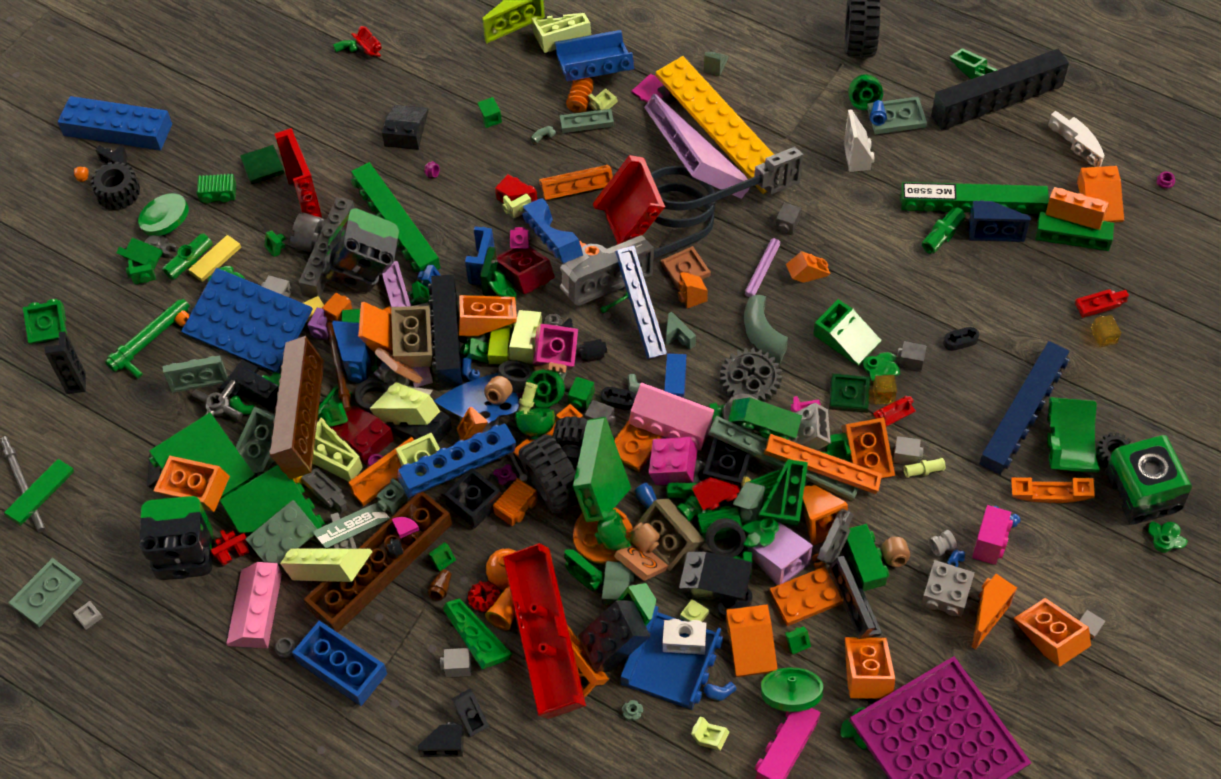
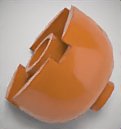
M497 550L489 557L486 563L488 580L500 590H504L509 586L503 556L517 552L515 550Z

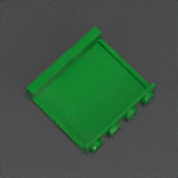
M211 412L149 450L151 464L154 468L159 467L161 471H163L169 456L220 466L230 476L221 498L244 483L255 479V474Z

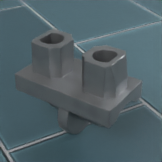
M383 361L381 366L374 372L389 387L395 382L408 386L410 383L409 379L395 373Z

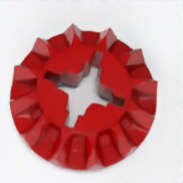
M489 580L487 582L479 581L475 585L472 584V588L468 591L469 604L472 608L481 612L488 611L500 597V590ZM482 590H484L485 593L488 594L486 602L481 597Z

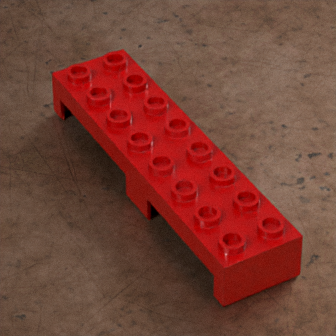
M538 543L503 556L538 716L550 719L585 707L586 703L550 549Z

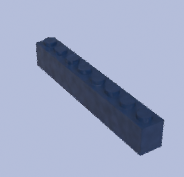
M1048 341L985 448L979 465L1000 475L1004 468L1008 470L1013 460L1011 459L1012 454L1016 455L1021 447V444H1019L1020 440H1025L1029 433L1028 426L1034 425L1038 417L1036 415L1037 411H1042L1046 403L1044 401L1045 397H1050L1054 389L1053 383H1058L1062 375L1061 369H1066L1070 359L1067 357L1070 350Z

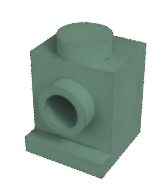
M394 478L376 495L378 506L383 511L388 510L391 514L395 513L409 499L402 485Z

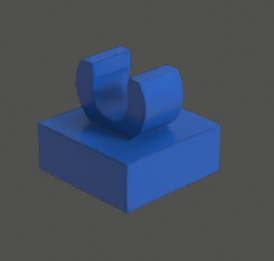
M427 265L426 270L420 271L417 278L422 279L421 284L426 285L428 288V284H432L431 276H438L440 273L434 265Z

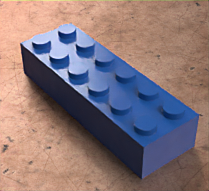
M70 96L58 120V125L63 136L161 150L172 122L167 110Z

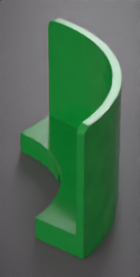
M1049 397L1047 422H1050L1051 433H1047V448H1050L1048 459L1051 469L1099 473L1100 469L1095 450L1096 401Z

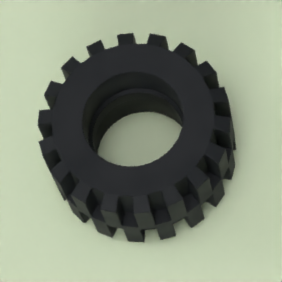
M111 162L106 166L102 165L101 169H97L95 171L96 174L92 175L91 187L98 203L102 204L104 208L108 207L110 210H113V208L116 210H120L122 207L126 208L127 205H132L133 201L137 200L138 195H140V185L135 172L126 163L120 164L115 162L112 164Z
M574 416L560 418L554 427L552 438L560 445L568 460L578 462L588 421L585 418Z

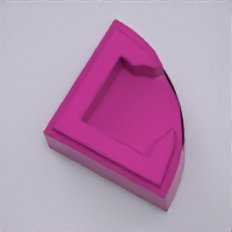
M397 517L392 519L400 538L419 531L418 525L409 518Z

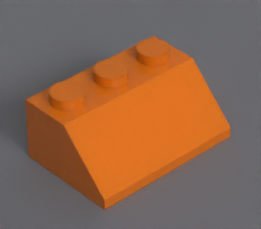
M1054 187L1045 215L1100 230L1109 208V202Z

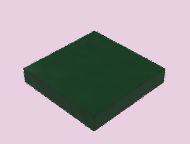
M274 145L240 155L251 184L285 173Z
M495 247L488 248L480 275L483 296H491L493 289L488 283L496 280L493 272H498Z
M832 373L829 409L868 413L870 377Z

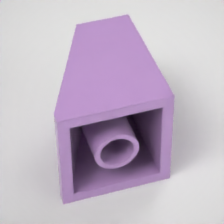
M778 522L779 530L770 545L763 547L759 544L756 547H748L747 552H752L754 562L776 585L789 581L810 565L812 545L780 522Z

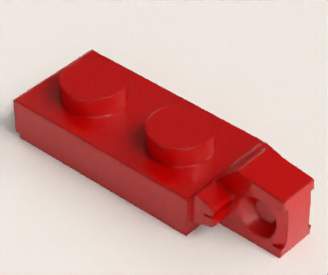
M1109 289L1077 298L1075 305L1082 318L1120 307L1122 303L1127 302L1129 294L1126 290L1115 293V291Z

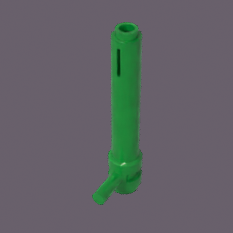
M178 299L124 346H119L115 353H111L105 361L106 365L113 372L120 371L125 367L139 379L143 373L131 363L134 356L175 322V317L181 311L187 312L190 307L188 302L184 299Z

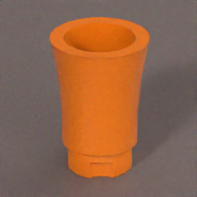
M509 586L504 589L498 600L485 613L486 619L492 625L502 630L510 629L516 615Z

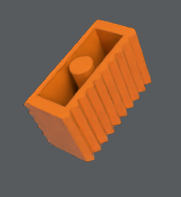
M517 478L494 503V514L511 526L516 522H521L526 510L536 505L538 501L537 490Z

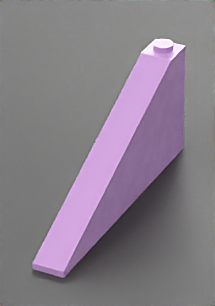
M656 94L652 95L644 108L692 177L721 190L748 180L740 170ZM749 188L732 195L742 199Z

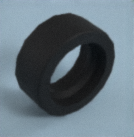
M510 360L503 362L499 366L498 376H503L510 381L513 393H523L527 379L530 380L534 369L525 362ZM509 375H518L523 378H514Z
M378 378L363 381L355 390L357 406L374 415L370 410L373 404L364 403L363 396L372 390H379L385 393L389 385Z
M718 519L711 523L707 529L706 543L712 553L733 558L744 549L745 533L739 523L733 519ZM729 527L737 533V542L733 547L723 550L715 545L714 536L720 529Z

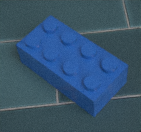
M321 621L316 623L292 652L298 664L360 706L364 704L387 675L384 663Z

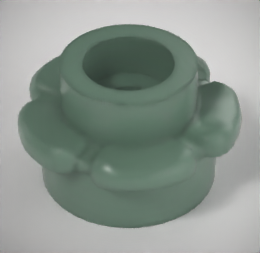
M630 700L629 703H625L622 707L623 715L626 719L635 721L641 717L643 707L641 704H638V701Z

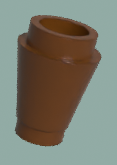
M442 569L428 586V595L432 599L441 601L447 596L452 576L448 570Z

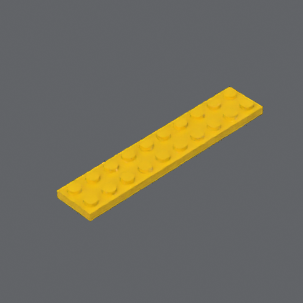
M684 56L656 71L655 76L749 179L754 177L755 166L765 163V158L774 155ZM758 184L755 185L762 194L767 192Z

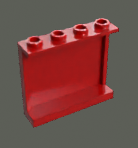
M292 128L274 133L287 181L289 184L294 183L302 213L322 218L312 176Z
M631 155L627 157L593 202L595 209L604 210L617 245L638 236H643L665 208L645 159Z

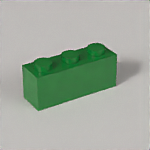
M867 524L848 528L851 531L844 546L863 591L885 586L887 577H889V571L887 566L882 564V554L880 549L875 546L873 531H869Z

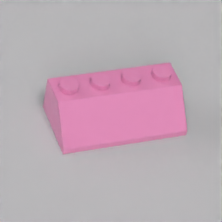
M641 383L630 412L628 424L665 438L691 437L697 450L701 451L709 434L714 409Z
M257 562L241 570L227 646L268 648L282 576L278 563Z

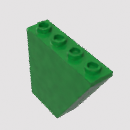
M606 416L587 421L573 484L586 522L604 520L607 514L615 508L631 489Z
M279 465L220 499L239 533H244L246 537L250 536L292 500L297 503L317 529L325 524L319 514L315 516L312 511L315 506L310 498H304L302 493L305 490L300 482L295 483L293 479H289L281 471Z

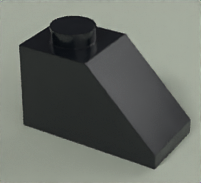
M448 722L439 725L418 745L420 757L463 756L464 730L462 724Z

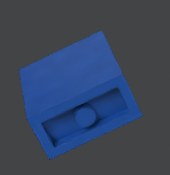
M474 227L476 250L479 253L478 257L466 256L465 265L468 283L481 285L480 275L489 247H494V239L491 228Z

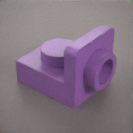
M316 308L308 323V328L314 338L327 340L329 336L325 327L327 317L324 309Z

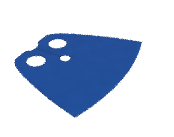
M498 373L462 384L434 400L435 403L461 417H464L469 407L474 408L478 413L483 411L489 412L490 417L486 419L488 423L495 421L500 415L514 413L519 408L517 393L513 392L504 402L511 404L509 410H501L499 408L500 404H484L488 401L484 394L485 386L493 377L498 376Z

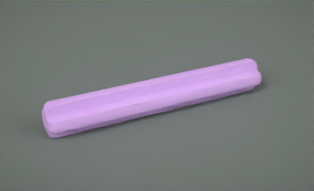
M772 238L745 290L746 296L751 297L756 294L780 246L778 239Z

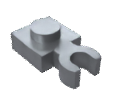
M152 235L145 241V243L163 250L162 253L166 258H171L169 250L177 251L176 246L173 243H169L168 239L163 236Z

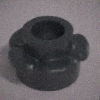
M399 538L391 539L390 543L387 544L391 556L395 555L398 558L399 555L404 554Z

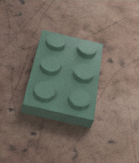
M919 97L882 101L887 120L880 126L872 124L874 133L882 134L925 128L927 121ZM867 103V110L869 116L872 110L873 103Z
M210 356L204 359L163 366V373L172 393L222 384L228 378L221 356Z
M292 500L248 536L246 540L265 563H278L279 565L290 549L301 547L314 536L313 531L317 530V528L297 503Z
M52 558L8 603L40 628L76 591L83 581Z

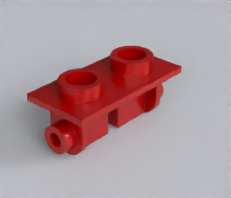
M360 26L357 34L351 33L356 39L357 44L365 49L364 52L366 54L381 57L378 52L382 49L381 43L375 36H372L367 27Z
M904 396L875 411L873 415L876 419L884 417L887 427L916 412V410L911 405L913 403L912 397Z

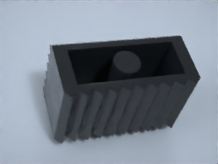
M246 370L238 380L242 395L248 396V399L251 398L254 402L257 401V404L260 403L263 407L272 410L277 405L279 386L250 370Z

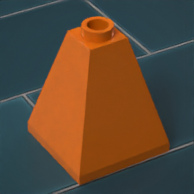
M816 485L804 487L802 508L813 546L826 540L828 531L832 527L838 512L841 509L848 511V504Z

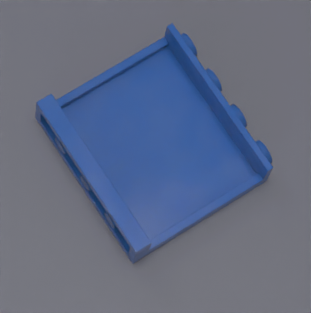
M621 30L555 42L557 59L566 81L634 69L633 53H628L623 43Z
M655 606L652 619L646 626L651 637L629 655L621 675V685L693 710L694 704H699L702 696L701 686L707 684L709 678L708 668L709 666L713 667L715 663L716 648L720 649L722 645L721 628L718 627L717 632L706 629L705 655L663 652L664 620L677 618L659 613L658 606ZM682 633L680 636L686 638L690 635L687 633Z

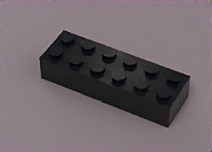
M454 274L431 276L432 284H428L430 295L429 307L431 310L430 324L432 326L431 340L433 342L432 357H434L432 366L435 383H439L440 391L452 390L463 384L457 292Z

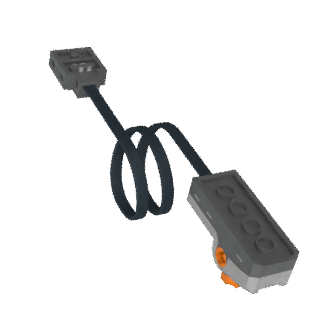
M796 147L767 157L765 158V163L755 166L753 178L714 192L710 184L692 177L686 167L669 166L652 172L653 180L673 174L690 177L699 182L709 193V195L704 196L697 189L680 183H667L657 186L659 194L677 191L689 194L697 199L688 202H672L662 199L665 205L664 209L684 211L705 206L707 211L699 216L688 219H670L659 215L655 219V223L667 227L684 228L700 224L710 218L708 226L695 234L655 250L642 235L608 249L598 244L586 245L579 241L583 256L561 265L562 283L560 289L574 304L579 306L625 287L615 251L630 246H635L644 279L652 276L654 258L696 242L710 233L714 224L716 200L757 184L770 194L799 184L804 154Z

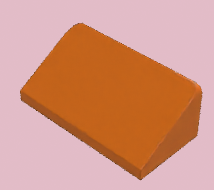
M472 407L468 408L457 427L460 439L464 441L470 439L476 433H482L488 423Z

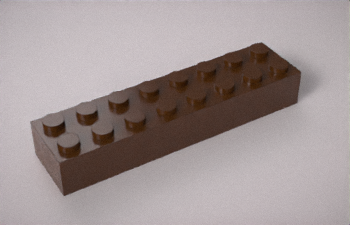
M306 336L285 343L281 378L279 379V392L277 393L278 400L275 407L276 414L273 422L274 429L271 436L272 443L269 451L271 459L275 460L281 471L289 479L309 474L312 471L324 360Z
M421 492L415 495L358 548L371 549L372 553L353 581H323L304 598L307 609L322 623L338 633L452 525L450 513L426 493ZM397 517L409 518L418 525L419 531L400 538L392 519ZM399 538L404 554L396 558L395 555H390L387 544L390 543L391 539Z

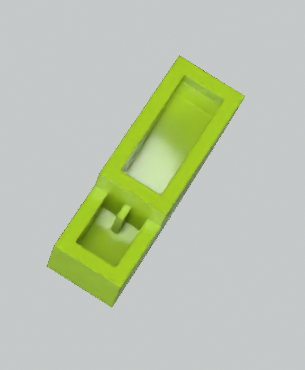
M513 323L491 331L488 350L489 364H502L508 361Z

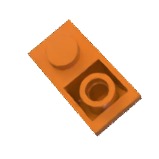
M802 251L786 264L792 279L803 283L830 275L828 263L823 258H818Z
M681 272L680 281H678L680 289L678 297L680 302H684L686 308L707 302L708 290L699 276Z

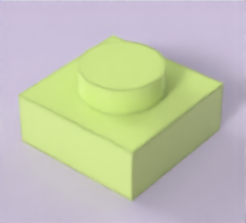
M691 599L680 614V618L686 622L692 620L703 622L709 614V610Z

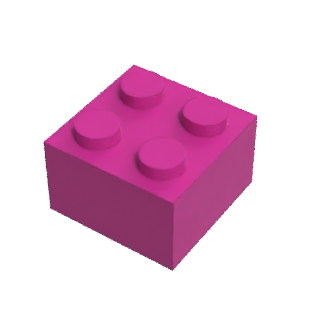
M540 324L536 329L533 365L538 366L552 362L567 366L566 370H571L575 364L578 329Z
M691 437L653 439L649 475L655 485L694 482L697 447Z
M987 505L972 555L973 559L996 565L998 558L1002 559L1013 520H1010V511Z

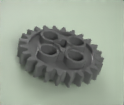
M744 348V353H741L740 350H737V355L731 353L730 359L725 358V364L721 366L720 384H723L722 389L727 390V396L732 394L733 396L749 394L762 402H765V397L771 400L772 394H777V389H780V382H782V376H780L782 370L779 369V363H774L775 357L768 358V352L763 355L762 349L757 353L754 348L751 349V352Z

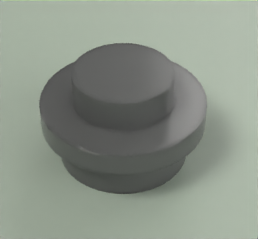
M286 637L279 639L275 644V652L281 658L292 656V652L296 648L294 641Z

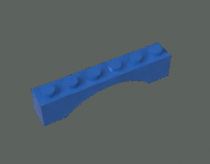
M543 198L523 206L525 213H522L525 222L529 223L532 230H535L537 237L541 238L543 244L547 245L549 251L553 252L556 259L559 258L564 264L583 256L579 239L573 232L560 231L550 227L553 219L549 206Z

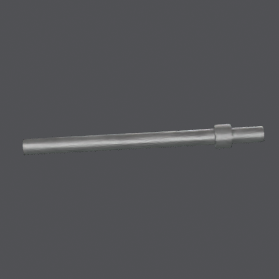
M4 436L0 438L4 449L3 454L5 459L9 461L23 494L28 489V486L17 462L16 451L11 447L8 437ZM36 510L31 517L37 531L43 532L45 531V526L38 510Z

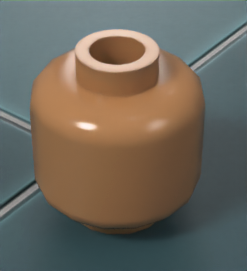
M496 376L485 386L484 394L489 402L499 405L509 398L513 389L507 378Z
M641 522L630 532L631 543L641 552H646L647 550L652 552L659 545L657 541L660 538V534L649 523L643 524Z
M890 537L881 546L884 560L890 566L901 567L910 558L907 542L901 537Z

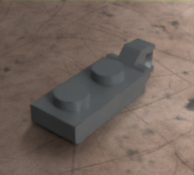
M318 468L301 477V482L330 508L333 506L340 513L347 510V502L344 500L342 490Z
M841 509L838 512L832 527L828 531L827 538L820 548L817 559L831 565L839 556L851 531L848 528L854 516L853 513L845 509Z

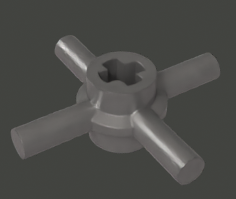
M233 380L229 382L221 394L215 392L207 395L197 389L192 393V396L206 403V414L211 412L213 416L217 417L228 414L238 420L243 416V413L229 406V400L227 399L237 386V383Z

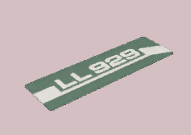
M374 503L314 530L313 533L324 547L328 548L385 522L390 517L377 503Z

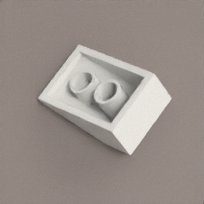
M848 110L844 148L849 172L871 170V163H874V152L870 151L871 139L867 137L866 130L854 112Z

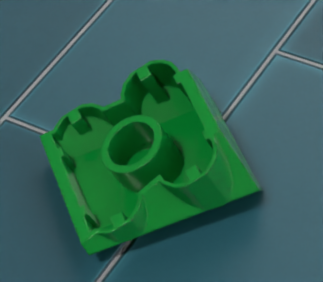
M565 550L564 559L567 561L565 568L575 579L591 591H595L599 586L604 585V573L592 566L576 551Z

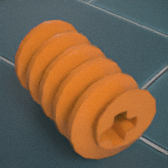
M590 77L573 80L566 101L567 108L573 113H582L587 110L588 102L590 101L588 95L592 94L593 80Z

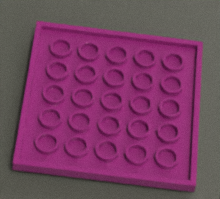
M955 656L849 719L889 779H1009L1031 764V761Z

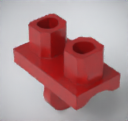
M221 530L220 534L222 537L215 540L219 546L211 549L214 558H217L223 566L232 561L228 553L229 551L236 549L240 557L249 553L245 534L242 533L235 537L234 531L226 534L224 530Z

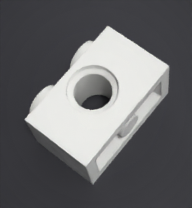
M679 619L664 620L663 652L705 655L706 623L699 620H692L690 622ZM682 633H687L690 636L683 638L680 635Z

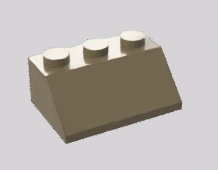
M391 307L393 358L411 367H431L430 307Z
M669 499L655 500L634 526L635 528L641 522L643 524L649 523L660 534V538L657 541L659 545L653 552L669 565L667 567L669 571H673L685 562L687 552H698L706 542Z

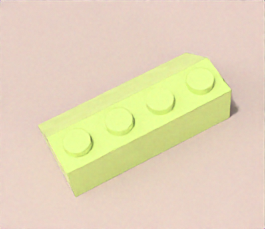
M340 548L290 549L280 564L292 580L352 582L372 551L371 549Z

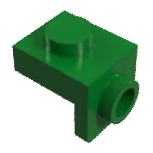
M128 260L129 267H126L128 278H132L134 284L156 280L151 264L135 267L133 261Z
M470 338L461 347L462 359L472 358L488 363L489 343Z

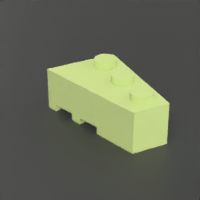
M585 13L563 15V18L547 16V19L537 20V17L531 18L533 33L544 53L556 50V41L591 35L590 21Z
M519 310L517 322L514 323V331L511 335L508 360L522 361L529 364L532 368L535 366L533 365L536 329L542 324L541 312Z
M397 382L391 385L370 407L372 413L385 424L393 422L397 425L401 422H407L408 425H428L440 412L430 395Z
M320 418L316 427L312 463L347 481H351L362 470L360 457Z

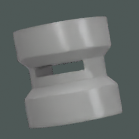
M949 530L942 532L940 536H933L928 540L930 548L936 556L943 555L946 550L951 551L957 548L955 537Z

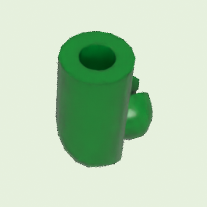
M343 40L333 44L335 52L349 48L351 52L358 50L355 40Z
M238 396L232 397L229 401L230 407L243 413V415H251L255 405H244Z

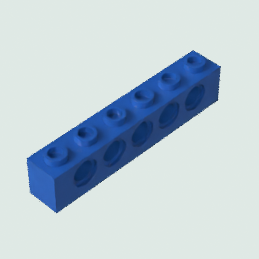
M506 424L495 425L484 433H476L468 440H460L454 446L447 449L442 448L433 455L421 457L417 462L403 465L398 469V480L409 498L462 475L471 468H478L514 452L516 441ZM488 442H494L495 445H490ZM475 449L478 452L473 453L470 450ZM458 457L460 460H453L452 458ZM435 465H441V466H443V467H442V468H436V467H434V466H435ZM421 472V473H424L425 475H423V476H418L416 473Z

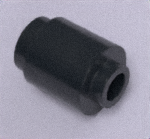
M601 339L583 342L584 344L579 345L582 360L587 359L588 361L605 357L604 353H608L606 342H602Z

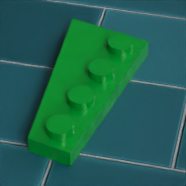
M460 598L445 603L443 610L482 670L510 659L512 653Z

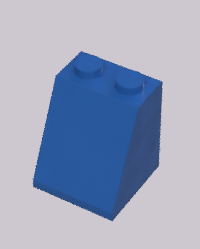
M333 321L332 325L348 381L360 383L368 380L374 352L358 336L359 323Z

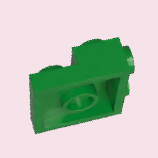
M50 299L47 300V303L39 304L36 302L23 307L27 338L30 345L59 339V332L65 331L67 334L64 304L60 300Z

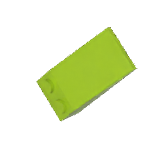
M503 0L482 18L485 42L489 43L532 24L531 18L537 17V20L545 18L544 0Z

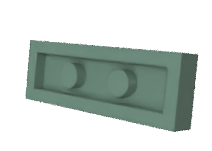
M611 109L560 115L562 133L614 126Z

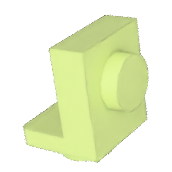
M606 88L596 97L592 94L588 95L590 99L589 104L594 111L610 109L618 102L617 97Z
M525 194L511 201L506 195L503 197L504 204L502 206L504 211L514 219L525 213L523 206L531 203V198L528 194Z
M699 717L691 735L700 746L721 751L729 731L725 727L709 724L704 717Z

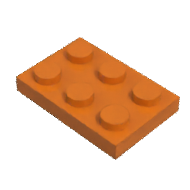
M825 566L772 587L769 590L787 626L843 604L838 589Z

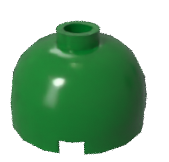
M867 74L854 78L848 88L849 100L859 110H867V103H874L877 100L882 101L884 95L879 80Z
M541 369L534 371L530 376V380L527 379L526 381L538 385L533 399L537 407L547 408L553 406L562 399L565 393V384L559 373L552 370Z
M549 408L529 409L530 411L527 414H524V410L516 412L517 427L524 435L531 436V439H537L549 433L555 424L554 409L551 411Z
M616 509L611 510L604 520H599L597 523L598 532L595 533V537L598 543H603L611 551L631 547L630 538L625 537L627 530L619 513L616 512Z

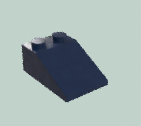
M973 201L968 221L969 241L1024 242L1031 220L1030 216L993 201Z

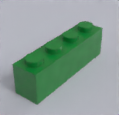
M1040 212L1035 240L1105 251L1110 250L1113 241L1114 223L1103 221L1100 230Z

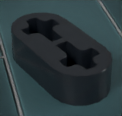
M966 327L948 332L944 338V347L950 351L974 346L978 342L979 331L974 327Z
M605 387L602 389L601 401L603 404L623 410L632 409L636 398L634 392L615 387ZM609 394H612V396L610 397V399L606 398V396H609Z
M747 588V601L721 600L718 605L719 616L726 620V611H723L724 606L726 608L731 607V609L749 607L752 604V592Z

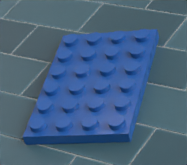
M216 268L181 332L184 335L269 371L279 373L283 364L285 343L298 338L313 308Z

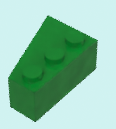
M749 397L733 400L728 421L747 429L757 430L765 435L773 434L788 440L797 437L802 415Z
M787 460L766 503L759 513L758 520L773 518L775 521L783 524L798 526L808 462Z

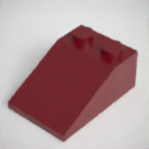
M529 246L527 249L511 248L497 256L498 268L512 285L523 294L530 293L535 288L545 285L555 278L550 259Z
M355 405L351 407L350 411L345 412L348 418L346 423L330 426L342 441H345L360 457V461L365 465L368 463L370 456L379 454L394 441L389 426L378 417Z

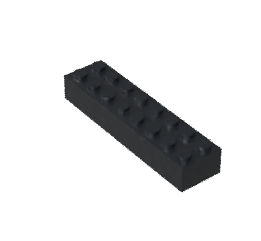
M1058 48L935 92L931 116L939 128L943 130L959 123L967 122L970 119L984 116L987 113L998 111L1006 106H1012L1031 97L1059 89L1064 84L1069 62Z

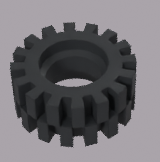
M1117 432L1115 436H1113V433H1109L1108 436L1105 434L1100 439L1096 448L1097 461H1102L1101 466L1103 467L1105 465L1108 466L1111 457L1108 448L1128 445L1131 439L1128 438L1126 440V435L1123 434L1120 437Z

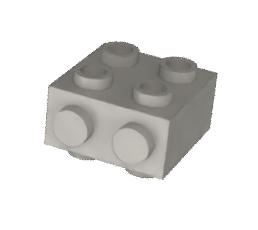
M813 403L795 412L802 415L797 437L788 439L789 441L814 450H818L831 443L828 409Z
M934 560L921 604L932 610L938 609L946 612L948 615L962 617L975 572Z

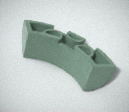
M753 295L749 297L744 311L746 334L752 344L759 350L762 349L763 355L768 352V358L775 357L774 362L780 364L787 350L788 337L777 332L768 323L764 314L766 296Z

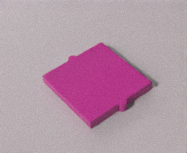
M650 74L631 93L639 97L641 101L644 100L648 103L653 94H656L661 99L663 98V95L658 91V88L663 86V84L656 76Z

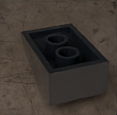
M394 105L385 119L382 131L384 146L419 150L429 109L426 107Z
M441 410L428 425H408L407 422H401L399 425L393 422L386 423L394 434L405 441L410 437L416 440L432 433L437 444L452 429L450 416Z
M687 552L679 589L688 600H745L752 562L709 552Z

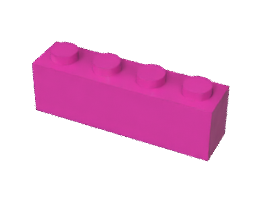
M813 708L797 712L787 711L785 716L787 720L784 724L780 723L775 733L777 735L775 741L771 740L765 750L767 754L764 760L760 758L756 764V779L787 778L818 724L821 712Z

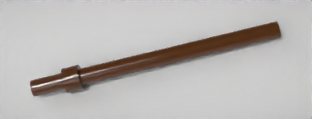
M330 321L326 323L339 387L338 397L342 402L345 412L351 410L349 402L350 393L346 387L338 342L332 325L333 322Z

